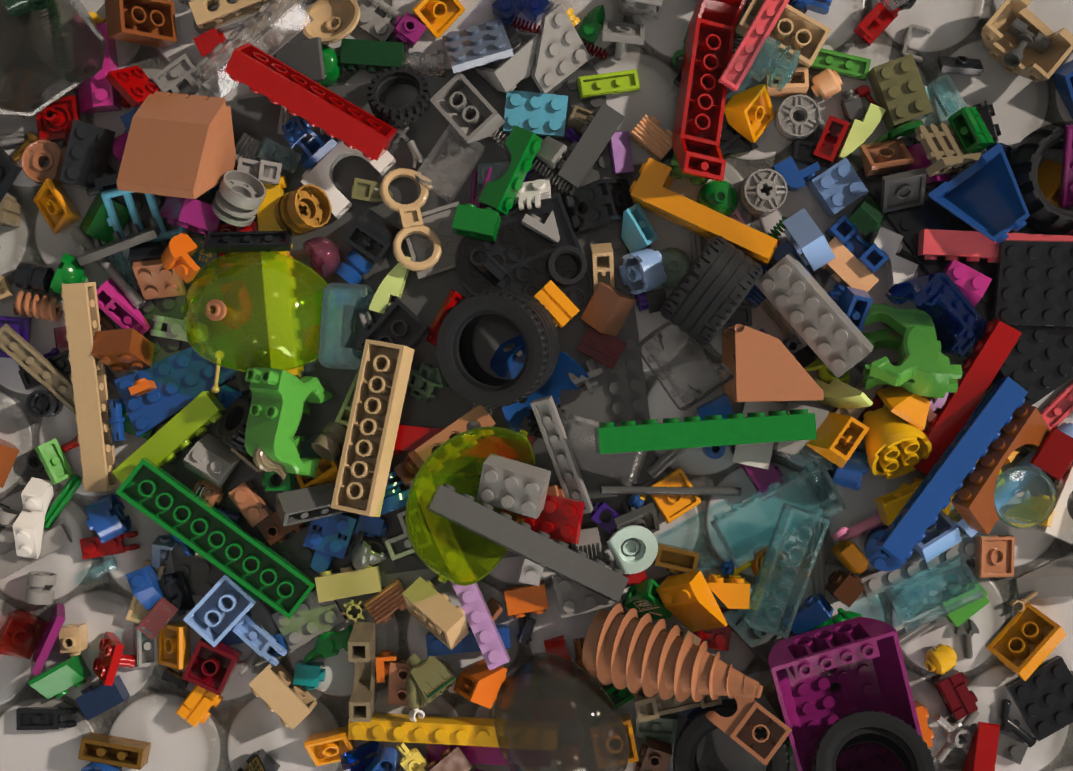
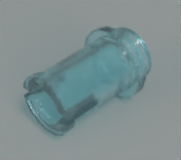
M110 556L97 565L93 564L88 571L94 580H100L103 575L116 569L118 565L115 559Z

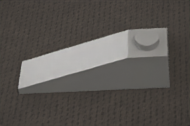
M1073 551L1059 559L1050 561V563L1040 568H1035L1016 577L1017 599L1027 596L1034 590L1038 595L1033 598L1073 596Z

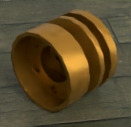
M307 184L279 197L275 203L274 213L276 221L282 230L292 231L293 236H300L327 224L331 217L332 208L328 196L320 187Z

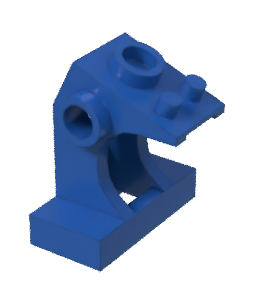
M293 116L281 127L284 132L283 137L290 147L293 148L295 144H298L305 151L301 157L302 165L307 170L313 167L338 144L337 138H332L327 134L323 136L301 116ZM308 132L312 136L305 141L303 137H305Z

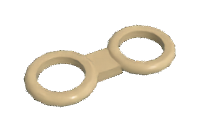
M410 168L391 170L382 179L380 196L384 204L389 209L398 212L402 229L393 240L394 256L404 268L409 270L424 271L430 269L440 259L442 243L438 235L431 228L423 224L420 208L425 205L428 199L429 187L425 178L417 171ZM399 177L410 178L418 184L420 196L411 204L397 203L390 197L388 192L390 183ZM422 234L431 240L433 254L422 262L409 260L401 250L402 241L408 235Z

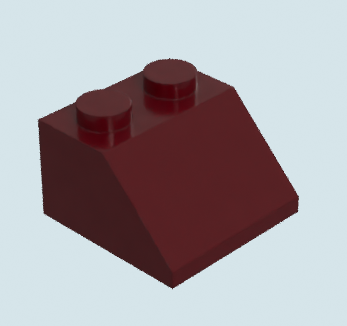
M202 637L195 648L182 679L220 696L243 652L221 642L213 647Z

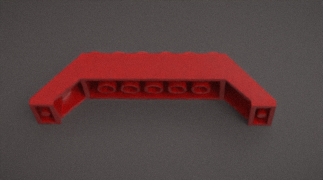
M698 0L688 25L672 138V147L681 173L720 182L724 181L726 160L723 159L720 150V139L727 87L719 83L718 80L732 58L735 28L746 0Z

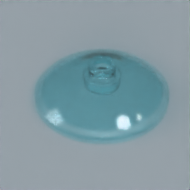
M1015 466L1006 469L998 475L994 489V505L996 513L1003 523L1015 528H1031L1043 523L1052 514L1056 505L1057 494L1052 480L1044 472L1031 466ZM1018 491H1023V496L1017 497L1016 494Z

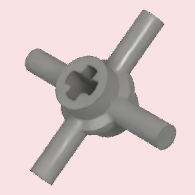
M978 711L968 714L961 723H949L940 714L934 716V721L944 729L943 735L946 739V743L935 756L936 759L943 762L953 747L969 750L971 734L968 728L980 714Z

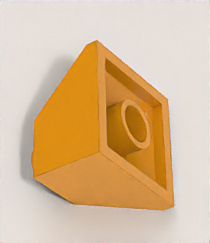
M759 84L734 94L724 109L728 124L751 143L757 141L775 117L765 84Z
M898 386L879 389L876 392L891 412L921 431L925 428L930 401L926 396L911 393Z

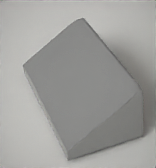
M139 624L133 625V652L136 656L135 667L158 666V634L156 637Z

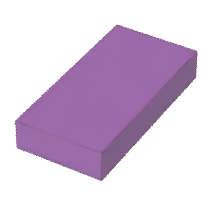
M629 131L615 132L608 142L613 175L633 173L634 165Z

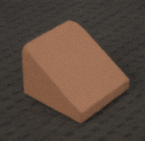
M491 597L486 605L493 621H495L503 611V605Z

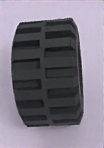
M241 396L232 402L223 414L219 423L218 437L221 442L241 453L247 454L245 431L252 397Z

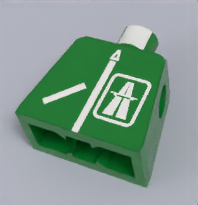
M652 578L631 586L628 589L626 600L622 601L624 611L628 612L630 609L635 608L639 619L646 613L651 615L652 620L669 619L672 615L664 607L656 591L659 585Z

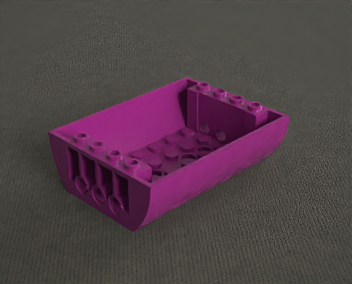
M856 617L779 640L771 649L768 658L769 667L784 723L792 729L788 738L797 771H811L816 747L826 729H829V726L834 724L836 720H840L841 717L848 716L850 713L854 714L857 711L874 710L875 712L889 713L893 717L897 716L898 719H903L907 725L910 724L913 729L917 730V734L922 736L897 630L891 625L872 618ZM839 683V687L836 690H829L831 684ZM875 743L854 744L845 749L836 760V771H905L901 761L892 751Z

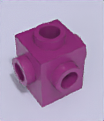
M406 12L403 17L399 15L393 23L395 29L392 34L398 42L404 43L412 49L427 27L420 22L416 15Z

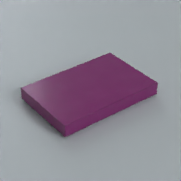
M57 603L31 658V674L40 675L65 621V606L63 604Z

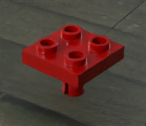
M138 65L109 71L106 79L122 95L118 100L119 104L127 109L131 108V106L132 108L141 106L149 94L153 95L155 91H160L158 86L149 79Z
M75 95L52 98L51 105L45 103L50 106L45 109L34 105L39 140L62 141L65 137L68 121L72 119L81 121L78 97Z
M105 632L104 638H101L99 642L100 652L98 658H95L93 662L95 674L103 685L107 686L113 685L118 666L133 668L136 662L135 655L122 654L124 644L113 632Z

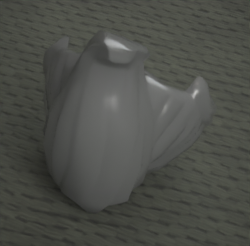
M364 534L359 535L356 546L350 554L352 565L357 570H363L368 565L380 563L389 556L380 539L364 536Z

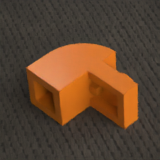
M186 232L180 233L170 240L161 255V261L166 271L173 268L187 284L193 281L201 268L192 259V256L199 247Z

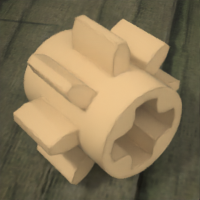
M351 598L349 605L343 603L346 611L341 612V615H347L346 623L350 619L354 620V623L359 618L365 619L362 612L367 609L360 607L362 600L354 603L353 598ZM352 606H355L356 609H360V611L356 613L355 617H353L351 613L348 614V611L351 610Z

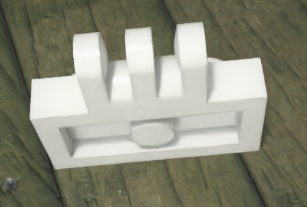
M550 179L523 182L522 188L518 191L514 200V204L518 203L520 211L524 210L525 204H527L528 209H532L533 203H535L536 208H541V200L551 198Z

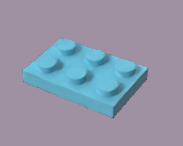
M517 90L506 93L503 132L510 133L515 125L532 131L538 136L564 138L568 96Z

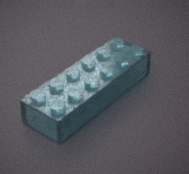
M787 503L783 504L750 595V609H745L742 620L748 627L788 638L831 520L821 514Z

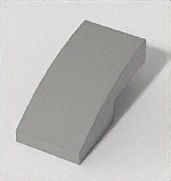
M239 157L237 170L253 175L263 184L279 185L282 163L266 160L256 161Z

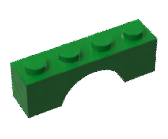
M513 126L505 143L511 153L509 169L498 180L486 183L478 199L480 203L502 214H508L509 210L513 207L518 191L522 188L528 171L531 169L532 162L541 148L543 140L538 135L521 127Z

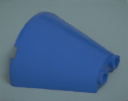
M1000 143L984 153L976 163L948 183L945 181L928 194L931 200L991 241H996L997 244L1006 240L1009 237L1007 233L1014 229L1017 232L1027 224L1025 220L1030 216Z

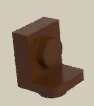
M413 450L407 454L402 463L394 468V472L404 485H408L423 474L427 465L416 451Z

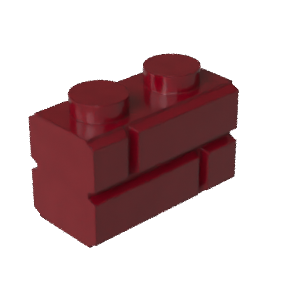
M953 668L945 674L938 675L932 679L952 718L960 720L978 710L976 705L978 699L972 690H968L966 686L968 680L963 672L959 673V671Z

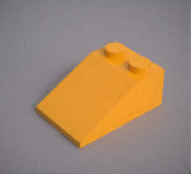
M701 570L669 576L656 589L664 607L692 632L721 628L728 625Z

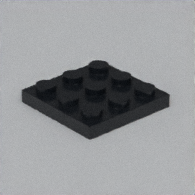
M1058 655L1039 666L1026 681L1019 677L1005 685L1037 741H1041L1073 722V676L1061 656Z

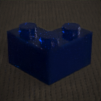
M496 0L492 4V13L501 19L506 26L520 12L534 24H538L542 16L550 11V2L548 0Z

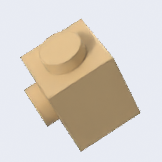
M87 623L61 627L59 632L60 653L76 656L88 648Z

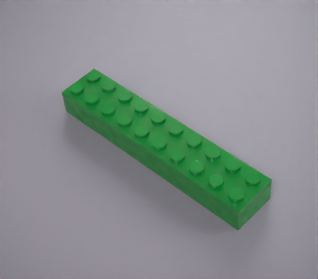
M808 409L789 410V414H787L786 410L768 411L766 416L765 412H749L747 417H744V413L726 414V418H722V415H706L705 420H701V416L684 417V421H679V418H663V423H658V419L642 420V424H636V421L633 420L620 421L619 426H614V422L599 423V427H594L595 450L598 454L817 439L815 413H808Z
M147 457L142 458L115 492L288 619L292 617L315 586L313 579Z

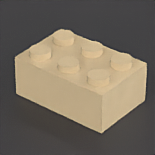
M419 577L402 593L408 612L450 650L469 633L468 622L465 619L463 609L458 605L456 607L453 606L448 596L437 592L436 587L431 581H425Z
M280 662L277 666L269 664L248 685L255 696L261 697L266 702L265 705L271 712H276L281 717L280 721L282 724L293 730L311 713L318 702L306 689H303V686L293 685L294 677Z

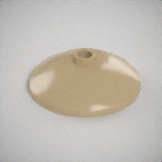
M318 0L305 12L301 23L302 31L307 39L319 37L322 44L336 43L346 38L355 29L360 19V7L356 0Z

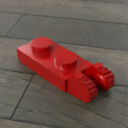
M138 531L123 533L105 543H101L98 536L79 539L82 558L89 559L140 549V544L134 543L125 546L124 538L138 536Z

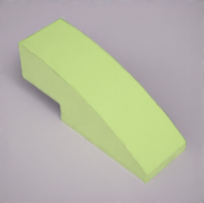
M870 103L865 108V113L861 120L854 119L850 123L849 130L834 161H841L864 143L881 121L886 109Z
M398 263L379 285L368 310L383 315L390 307L392 297L401 299L409 269L404 268Z
M817 378L814 380L824 391V400L815 401L823 405L852 409L869 407L873 404L862 391L835 378L830 384Z

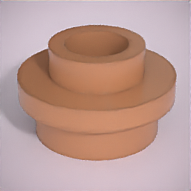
M212 299L207 303L205 312L210 320L220 321L226 316L227 307L223 301Z

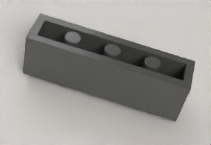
M605 103L602 106L599 104L596 106L591 114L594 117L590 124L586 122L580 131L582 134L579 142L576 140L573 142L568 150L571 152L568 159L563 158L557 167L560 170L558 175L577 188L580 187L625 118V116Z
M336 482L304 487L293 491H284L277 494L275 508L282 526L348 513L347 511L330 508Z

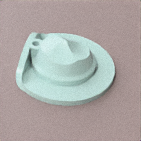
M639 525L625 526L617 530L607 541V545L619 570L623 571L624 574H636L646 570L654 562L658 553V543L653 533Z

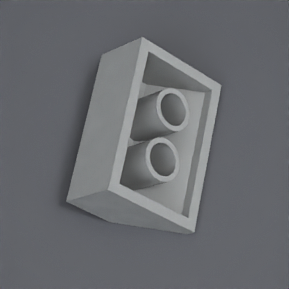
M518 31L509 39L514 56L475 68L476 72L497 91L505 93L513 91L517 87L516 84L528 78L533 68H535L537 57L535 53L540 34Z
M458 72L430 99L433 105L468 144L491 136L505 123L499 113L461 72Z

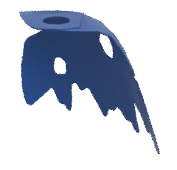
M522 334L503 342L491 359L490 368L498 376L504 378V380L514 379L524 366L526 345ZM508 344H515L512 350L504 351L505 346ZM522 351L521 356H517L516 353ZM560 352L553 375L550 376V379L544 386L526 397L527 401L524 404L516 402L512 405L501 407L506 422L514 435H518L523 416L528 418V416L532 415L529 413L530 409H532L530 404L532 400L552 395L554 402L560 405L559 396L561 395V389L568 391L571 389L578 390V387L572 382L566 372L572 373L580 378V375L589 378L588 373L567 353Z

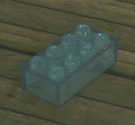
M961 553L884 590L906 633L983 597V589Z

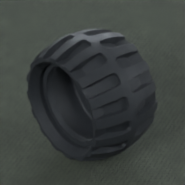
M1073 121L1057 122L1033 131L1018 144L1008 158L1030 214L1025 220L1027 223L1025 226L1033 231H1041L1043 234L1073 235V211L1055 207L1048 201L1038 185L1037 176L1041 157L1046 151L1051 148L1063 150L1065 125H1071Z

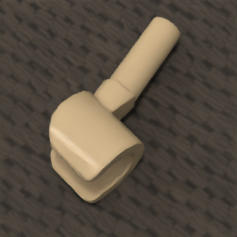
M1034 590L1020 600L1011 599L1009 605L1014 606L1018 602L1019 605L1014 611L1022 612L1025 609V604L1038 595V593Z

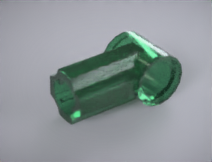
M49 0L3 1L12 17L32 9L42 11L50 6Z

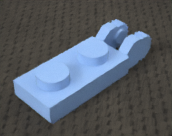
M245 614L232 630L260 657H264L273 666H277L279 661L272 654L268 653L271 647L282 656L287 654L286 649L277 643V640L248 614Z

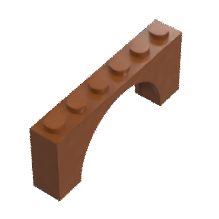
M1023 404L1021 407L1016 408L1012 414V420L1001 428V434L998 439L990 443L987 447V454L979 459L975 470L968 475L963 486L952 499V504L971 529L989 535L999 519L994 505V489L1002 465L1008 456L1022 445L1038 450L1051 431L1035 406Z

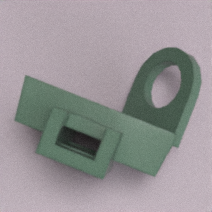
M422 363L419 371L416 369L410 370L407 385L412 388L410 395L419 401L427 403L428 398L435 399L436 395L432 394L435 387L451 388L443 378L440 367L431 368L430 363ZM413 375L416 376L414 382L411 381Z

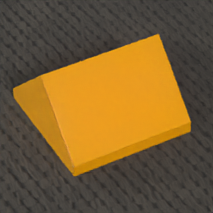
M421 0L412 11L420 19V22L427 27L426 29L438 39L465 11V8L458 0Z
M51 178L46 179L33 201L54 234H57L83 217L62 184Z
M168 622L158 633V664L180 670L185 668L191 659V627L186 622Z
M348 726L311 734L304 742V746L316 767L356 758L353 740H348Z

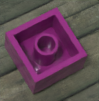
M166 196L160 217L168 219V224L186 228L185 230L207 235V232H217L220 218L214 214L210 204L196 199Z

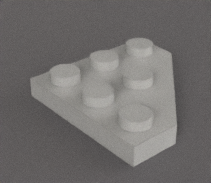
M557 4L544 14L541 19V35L537 42L536 63L531 76L542 94L549 92L591 59L562 4Z

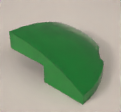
M914 120L898 125L884 133L874 143L916 134L915 129L920 125L924 126V123L921 120Z

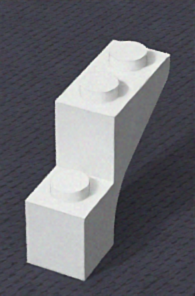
M880 227L873 234L870 244L875 243L889 257L885 261L889 299L894 304H900L906 301L910 294L908 288L911 282L913 283L917 278L918 271L916 269L918 264L896 255L900 253L903 247V242H901L903 235Z
M32 477L21 493L23 510L12 527L17 556L38 559L41 553L45 515L54 497L50 480Z

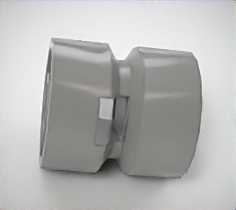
M0 507L1 542L15 543L12 525L20 515V511Z
M44 571L28 572L27 585L30 588L26 590L25 603L34 605L53 604L54 591L52 588L55 587L57 574Z

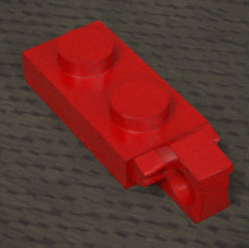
M452 289L450 290L430 326V332L426 341L436 346L437 332H439V327L442 325L445 315L450 312L452 307H455L456 303H459L466 297Z

